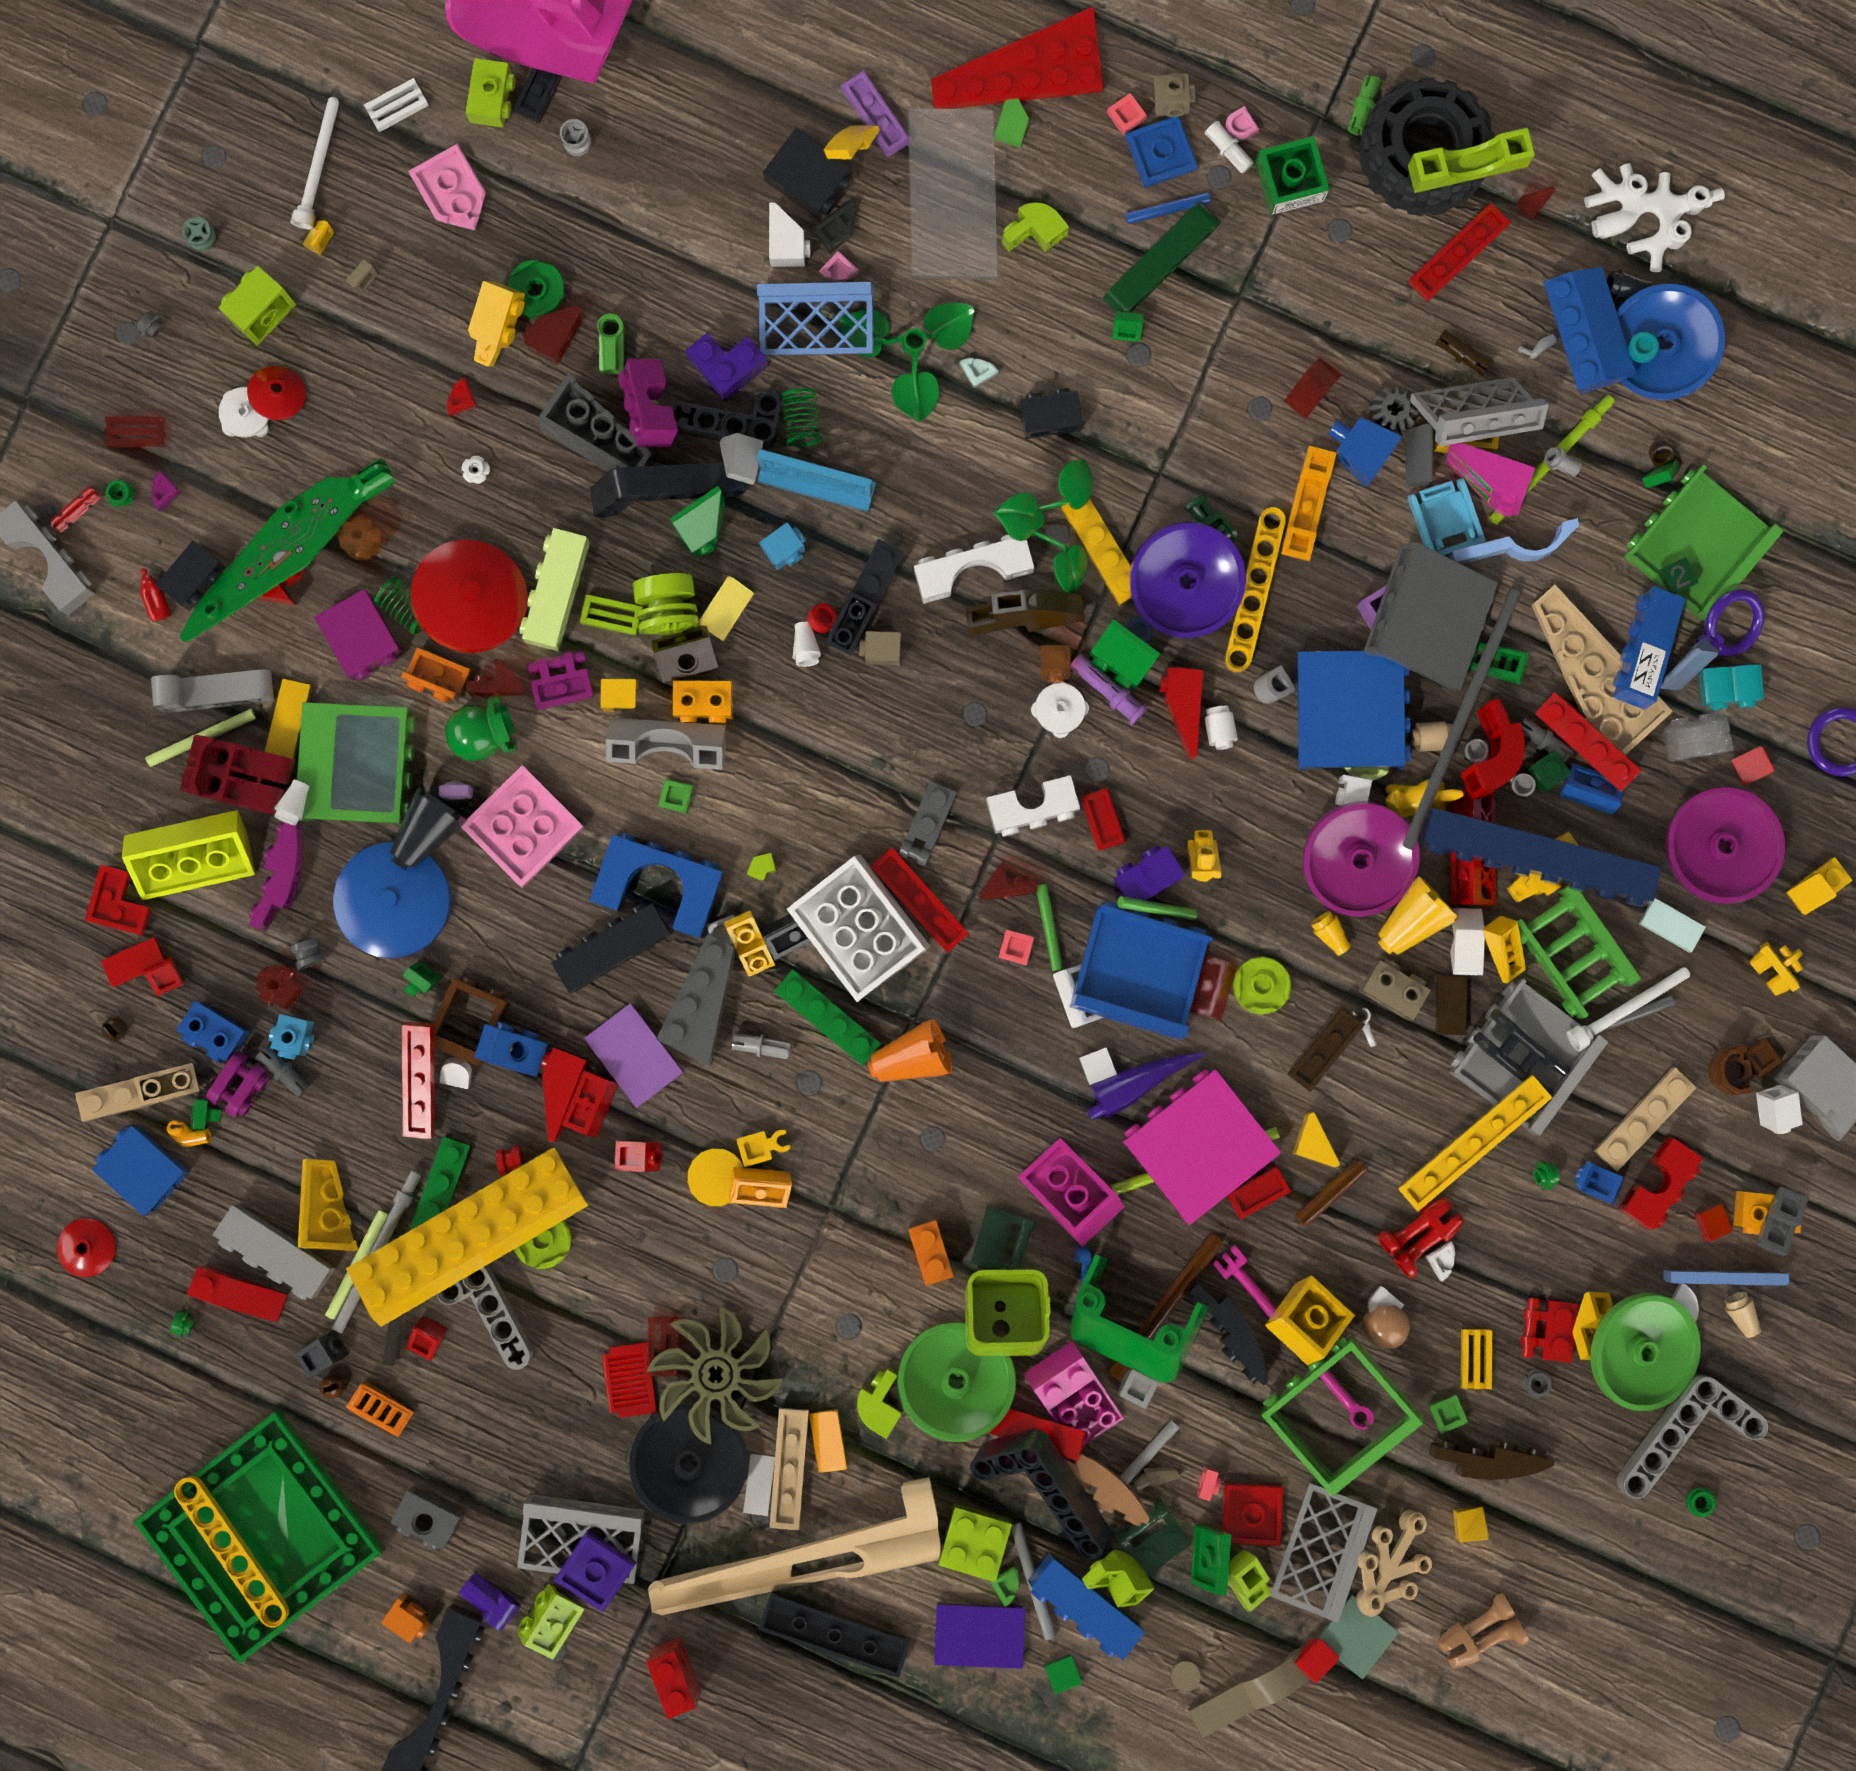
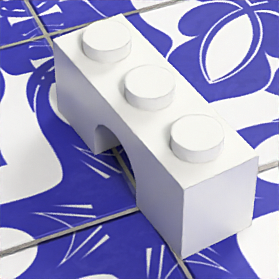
M1071 775L1043 782L1044 802L1036 809H1026L1021 806L1017 800L1015 790L987 797L986 803L995 834L1002 833V837L1019 833V827L1029 825L1030 829H1036L1046 826V820L1057 818L1058 822L1075 818L1074 813L1078 812L1080 807Z

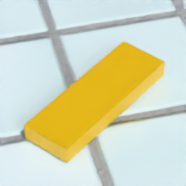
M282 679L265 752L295 760L300 741L302 703H309L312 685Z

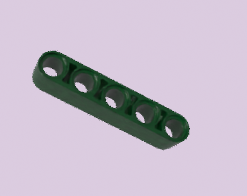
M1198 202L1108 290L1103 300L1114 311L1132 313L1216 230L1221 221L1201 202Z

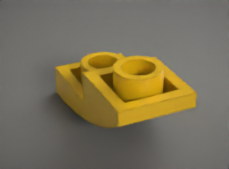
M878 125L849 126L831 139L824 148V152L828 159H852L858 149L869 148L880 129Z
M751 911L724 922L749 977L775 966Z

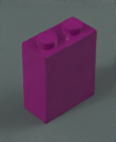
M365 589L314 617L345 674L352 681H363L373 675L372 670L381 665L387 667L399 660L398 656L403 654L380 610L374 604L371 594Z

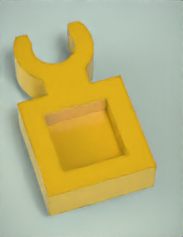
M778 1130L768 1139L765 1131L736 1139L744 1167L773 1159L771 1150L786 1152L791 1149L790 1145L782 1147L777 1143L780 1135L787 1134L786 1130Z

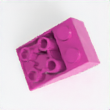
M1070 1341L1023 1373L1055 1422L1087 1431L1083 1446L1124 1419L1073 1341Z

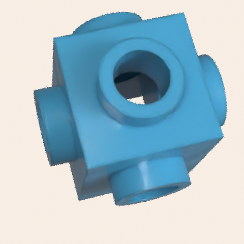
M279 1014L277 1025L274 1024L270 1030L269 1041L272 1042L270 1048L279 1050L278 1056L295 1060L296 1055L305 1056L306 1051L311 1050L314 1042V1034H311L314 1022Z

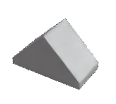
M739 433L723 437L719 443L726 476L753 485L759 465L757 455L759 449L762 450L763 441Z

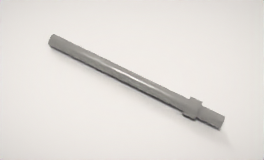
M411 1170L402 1190L397 1191L393 1199L395 1203L369 1254L388 1244L405 1208H409L414 1198L412 1194L422 1174ZM353 1285L332 1327L333 1330L339 1333H343L360 1299L355 1285Z

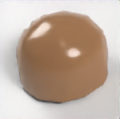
M1378 1305L1373 1312L1364 1315L1361 1329L1365 1338L1378 1348L1394 1349L1407 1339L1410 1322L1407 1314L1397 1306Z

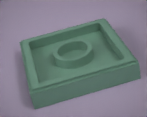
M1350 1593L1346 1599L1339 1623L1330 1620L1316 1639H1322L1340 1657L1338 1659L1340 1662L1363 1679L1399 1632L1379 1615L1373 1617L1364 1615L1357 1606L1356 1597Z

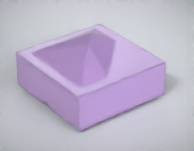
M451 781L443 786H439V796L444 800L472 799L473 787L459 781Z

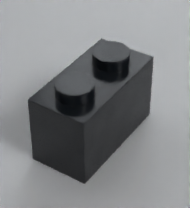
M1069 388L1055 390L1052 395L1042 396V393H1031L1026 395L1025 399H1021L1020 410L1025 440L1082 431L1083 421L1078 391L1071 392Z
M192 540L155 585L182 607L190 611L196 607L200 599L205 595L204 593L218 580L226 567Z

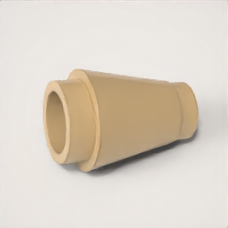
M1737 1292L1725 1299L1726 1312L1746 1338L1754 1337L1762 1331L1753 1298L1748 1296L1747 1292Z

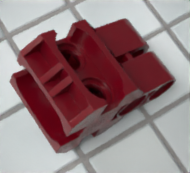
M194 734L179 791L202 799L275 815L276 810L274 808L286 793V790L267 786V781L289 786L296 760ZM227 750L229 754L228 761L220 765L218 757L222 751ZM246 776L257 778V781L255 783L243 779ZM219 778L221 780L220 789L212 793L210 789L211 782Z

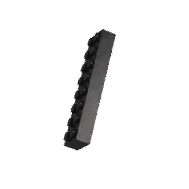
M773 1591L770 1593L758 1629L898 1678L911 1643V1638Z

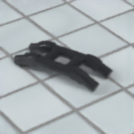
M1494 1009L1490 1016L1503 1031L1509 1034L1500 1048L1481 1032L1476 1033L1473 1037V1041L1483 1052L1518 1078L1521 1083L1532 1075L1529 1072L1538 1060L1563 1077L1571 1069L1526 1034L1499 1009ZM1518 1042L1530 1051L1520 1065L1509 1057V1054ZM1538 1080L1539 1083L1552 1096L1554 1091L1546 1085H1544L1540 1080Z

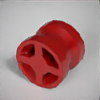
M520 1145L513 1146L511 1150L507 1151L503 1148L496 1150L497 1167L501 1178L525 1164Z

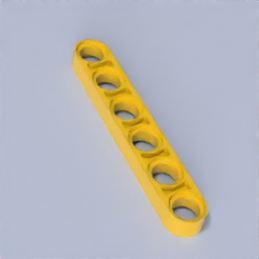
M1276 507L1265 509L1258 520L1246 569L1245 591L1242 601L1236 610L1225 654L1226 667L1232 672L1240 673L1245 671L1252 661L1286 520L1284 513ZM1268 514H1274L1279 518L1280 525L1275 529H1270L1265 525L1264 517ZM1262 541H1267L1272 545L1273 553L1269 556H1262L1257 550V545ZM1254 569H1262L1266 573V581L1264 583L1257 584L1252 581L1250 576ZM1249 596L1256 597L1260 603L1259 609L1256 611L1247 610L1244 606L1245 598ZM1241 624L1250 625L1253 629L1252 637L1248 639L1241 638L1237 633L1238 626ZM1235 651H1240L1246 656V663L1241 667L1231 663L1230 656Z
M188 1476L181 1479L174 1489V1495L260 1621L267 1627L281 1625L289 1615V1607L203 1481L196 1476ZM185 1482H191L196 1485L197 1494L194 1498H187L183 1495L182 1487ZM203 1506L210 1507L214 1512V1518L210 1523H205L199 1518V1511ZM219 1531H226L230 1534L231 1542L228 1547H221L217 1544L216 1535ZM237 1555L244 1556L248 1561V1567L243 1572L236 1571L233 1567V1559ZM253 1580H259L264 1584L265 1591L263 1595L255 1596L250 1592L249 1586ZM275 1604L281 1608L282 1616L279 1620L273 1621L268 1618L266 1610L269 1605Z

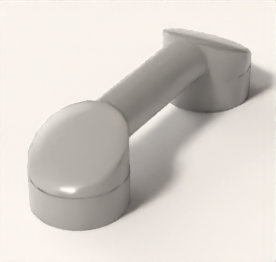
M1473 739L1465 745L1464 753L1468 760L1483 762L1488 759V746L1483 740ZM1516 773L1508 781L1511 790L1518 796H1529L1535 790V780L1529 774Z

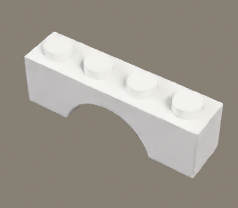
M1009 535L1001 537V542L990 544V541H984L973 545L974 549L965 552L962 549H955L947 552L946 557L935 560L934 556L920 559L918 565L914 566V574L923 604L950 597L952 586L957 576L965 569L973 566L990 567L996 570L1005 581L1032 574L1034 572V565L1027 540L1016 541Z

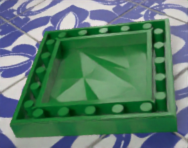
M281 1409L272 1413L192 1475L203 1481L289 1607V1615L281 1625L267 1627L260 1621L177 1501L174 1490L133 1521L239 1664L386 1550ZM185 1482L182 1487V1493L187 1498H194L197 1494V1487L194 1483ZM203 1506L199 1511V1518L205 1523H210L214 1518V1512L210 1507ZM219 1531L216 1535L217 1544L221 1547H228L231 1542L230 1534L226 1531ZM237 1555L233 1559V1567L236 1571L243 1572L248 1567V1561L244 1556ZM253 1580L250 1583L249 1588L253 1595L261 1596L264 1594L265 1586L261 1581ZM273 1604L267 1607L266 1614L270 1620L277 1621L281 1618L282 1611L279 1606Z

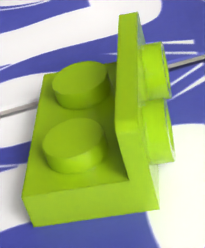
M548 1584L544 1591L537 1595L534 1607L529 1615L522 1619L518 1629V1636L524 1646L553 1660L585 1608L581 1603L559 1593L553 1585Z

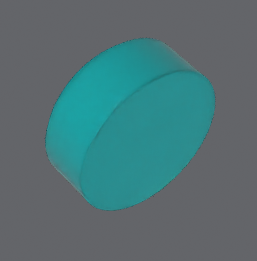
M1649 332L1637 333L1629 343V355L1636 362H1649L1656 356L1659 342Z

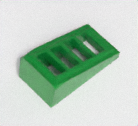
M1477 642L1476 653L1471 660L1469 670L1476 671L1478 664L1475 661L1479 649L1484 651L1487 643ZM1498 646L1492 667H1489L1487 675L1522 685L1529 662V654ZM1505 657L1507 659L1504 669H1498L1501 658ZM1513 660L1518 661L1515 673L1510 672Z

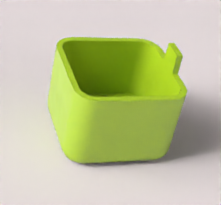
M980 1270L971 1275L965 1290L966 1344L971 1353L977 1356H1031L1042 1351L1049 1338V1316L1051 1313L1048 1282L1045 1275L1038 1270ZM1003 1302L1006 1306L1005 1311L997 1312L994 1308L995 1303ZM1004 1321L1008 1324L1009 1333L1005 1337H997L993 1333L992 1326L995 1322Z

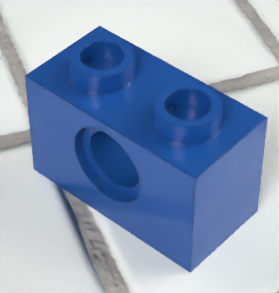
M498 1022L496 1027L485 1024L474 1058L537 1077L548 1043L537 1040L539 1034L524 1029L521 1030L520 1034L513 1032L515 1027ZM514 1043V1047H513L512 1051L510 1052V1048H511L512 1044Z

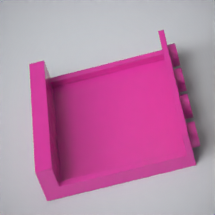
M1204 1069L1192 1079L1195 1082L1194 1085L1187 1090L1184 1087L1178 1089L1170 1096L1172 1100L1170 1104L1164 1108L1161 1105L1154 1108L1147 1114L1149 1118L1147 1122L1142 1126L1136 1123L1124 1132L1126 1138L1122 1141L1189 1226L1281 1153L1216 1069L1210 1072Z

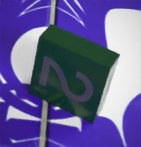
M1686 557L1658 570L1667 591L1673 594H1677L1699 583Z

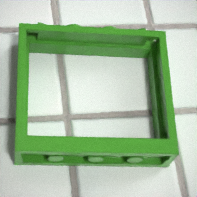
M1353 1335L1348 1339L1342 1337L1337 1340L1331 1348V1353L1325 1358L1308 1365L1310 1370L1304 1375L1296 1374L1285 1384L1287 1389L1278 1395L1274 1392L1263 1402L1265 1406L1263 1407L1262 1417L1332 1497L1423 1424V1415ZM1352 1351L1403 1409L1406 1415L1332 1474L1278 1410L1347 1353Z

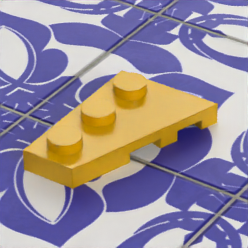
M303 1160L298 1248L340 1251L358 1250L356 1240H353L350 1225H352L344 1206L342 1198L344 1194L335 1161Z

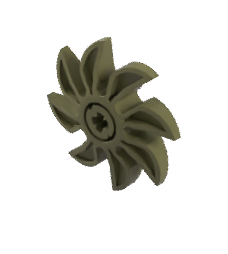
M720 1306L721 1337L719 1350L711 1349L709 1330L704 1325L689 1319L678 1320L670 1325L699 1352V1358H690L680 1348L668 1349L658 1354L647 1369V1372L687 1370L690 1373V1380L671 1382L665 1388L659 1403L660 1415L664 1422L690 1392H697L699 1400L688 1412V1420L693 1433L698 1439L707 1444H711L709 1414L710 1402L712 1400H717L720 1403L721 1420L727 1426L739 1431L754 1430L759 1428L760 1425L739 1408L736 1402L732 1400L731 1393L738 1391L750 1402H758L772 1396L779 1389L783 1378L759 1381L741 1379V1370L757 1369L766 1361L770 1351L769 1334L765 1329L747 1352L739 1359H734L731 1356V1350L742 1339L741 1326L732 1312ZM713 1367V1370L719 1368L722 1371L720 1383H717V1380L713 1381V1383L709 1381L708 1378L711 1374L708 1370Z

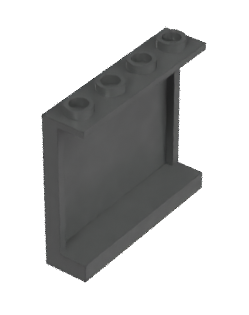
M1419 543L1401 544L1364 653L1370 656L1385 657L1441 684L1442 690L1461 691L1467 679V671L1471 660L1476 653V645L1481 631L1485 627V619L1490 605L1494 601L1498 583Z

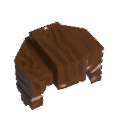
M1746 1045L1720 1048L1708 1064L1710 1083L1725 1095L1733 1096L1753 1093L1752 1086L1747 1081V1079L1752 1078L1751 1063L1749 1060H1744L1743 1057L1744 1053H1747Z

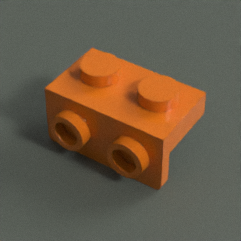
M417 648L407 672H403L401 678L407 681L406 687L420 693L427 689L434 692L433 698L449 704L451 699L459 703L472 670Z

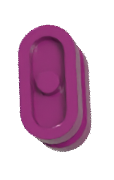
M239 1050L228 1060L205 1098L215 1106L222 1100L226 1101L228 1105L225 1112L234 1118H237L239 1115L244 1117L250 1111L254 1103L251 1101L256 1091L261 1092L270 1079L267 1076L268 1069L261 1064H255L252 1069L246 1066L249 1057ZM240 1075L244 1080L234 1093L230 1089Z

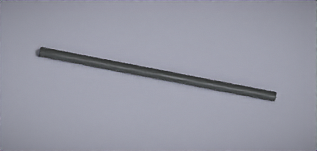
M1511 588L1507 594L1402 844L1406 849H1414L1521 594L1516 589Z

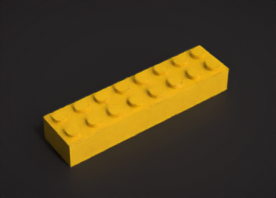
M554 1147L350 1265L346 1270L370 1317L382 1327L584 1209L588 1204L563 1159Z

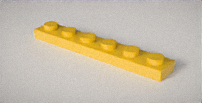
M1530 1075L1399 1186L1398 1190L1419 1211L1553 1097L1533 1075Z

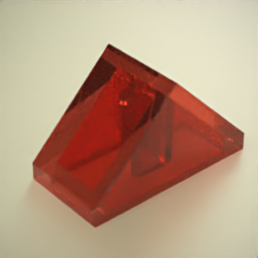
M1319 358L1305 372L1284 403L1306 420L1341 378L1342 374Z

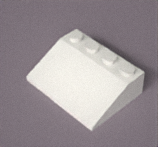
M862 855L852 857L787 908L788 912L856 1002L931 947Z

